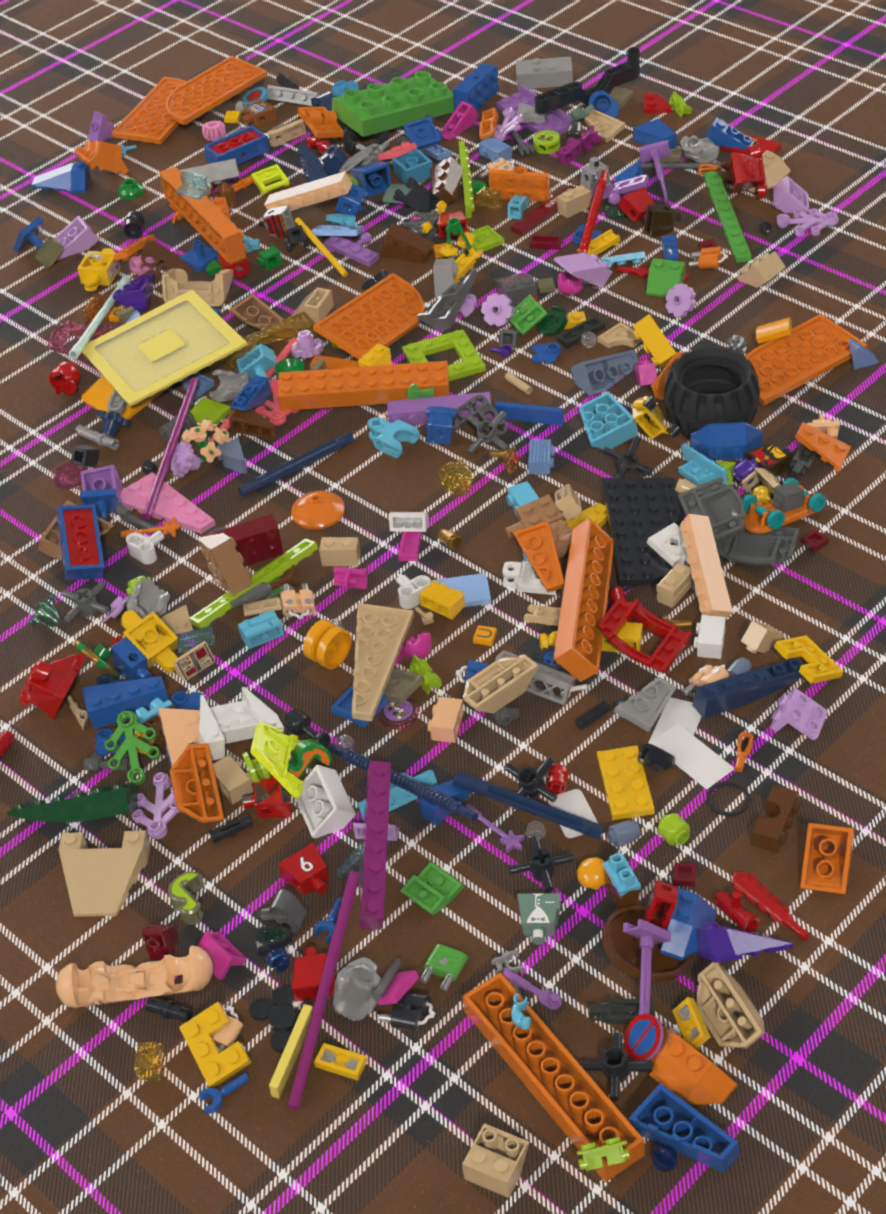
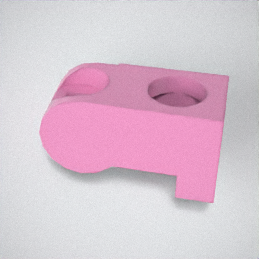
M141 255L137 257L132 256L128 260L130 271L139 276L157 266L145 265L141 261ZM148 256L145 258V261L147 263H154L155 259Z

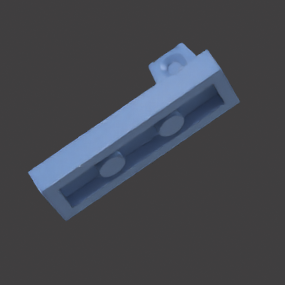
M438 144L420 149L422 153L438 160L439 163L451 157L450 150Z

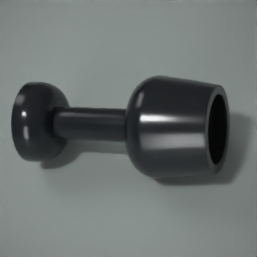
M292 709L286 714L284 725L293 735L301 736L306 734L311 739L319 741L325 747L329 745L331 736L325 732L318 734L310 728L311 719L307 714L298 709Z

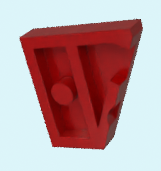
M643 94L644 114L672 113V106L659 94Z

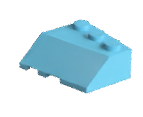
M609 391L579 406L590 444L593 447L603 449L606 446L612 449L638 435L637 423L633 416Z

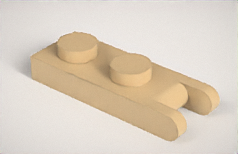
M530 604L527 610L533 614H525L523 618L526 622L558 626L561 608Z

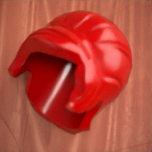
M62 362L48 375V382L55 389L54 393L56 395L65 392L70 396L76 393L81 374L74 363Z

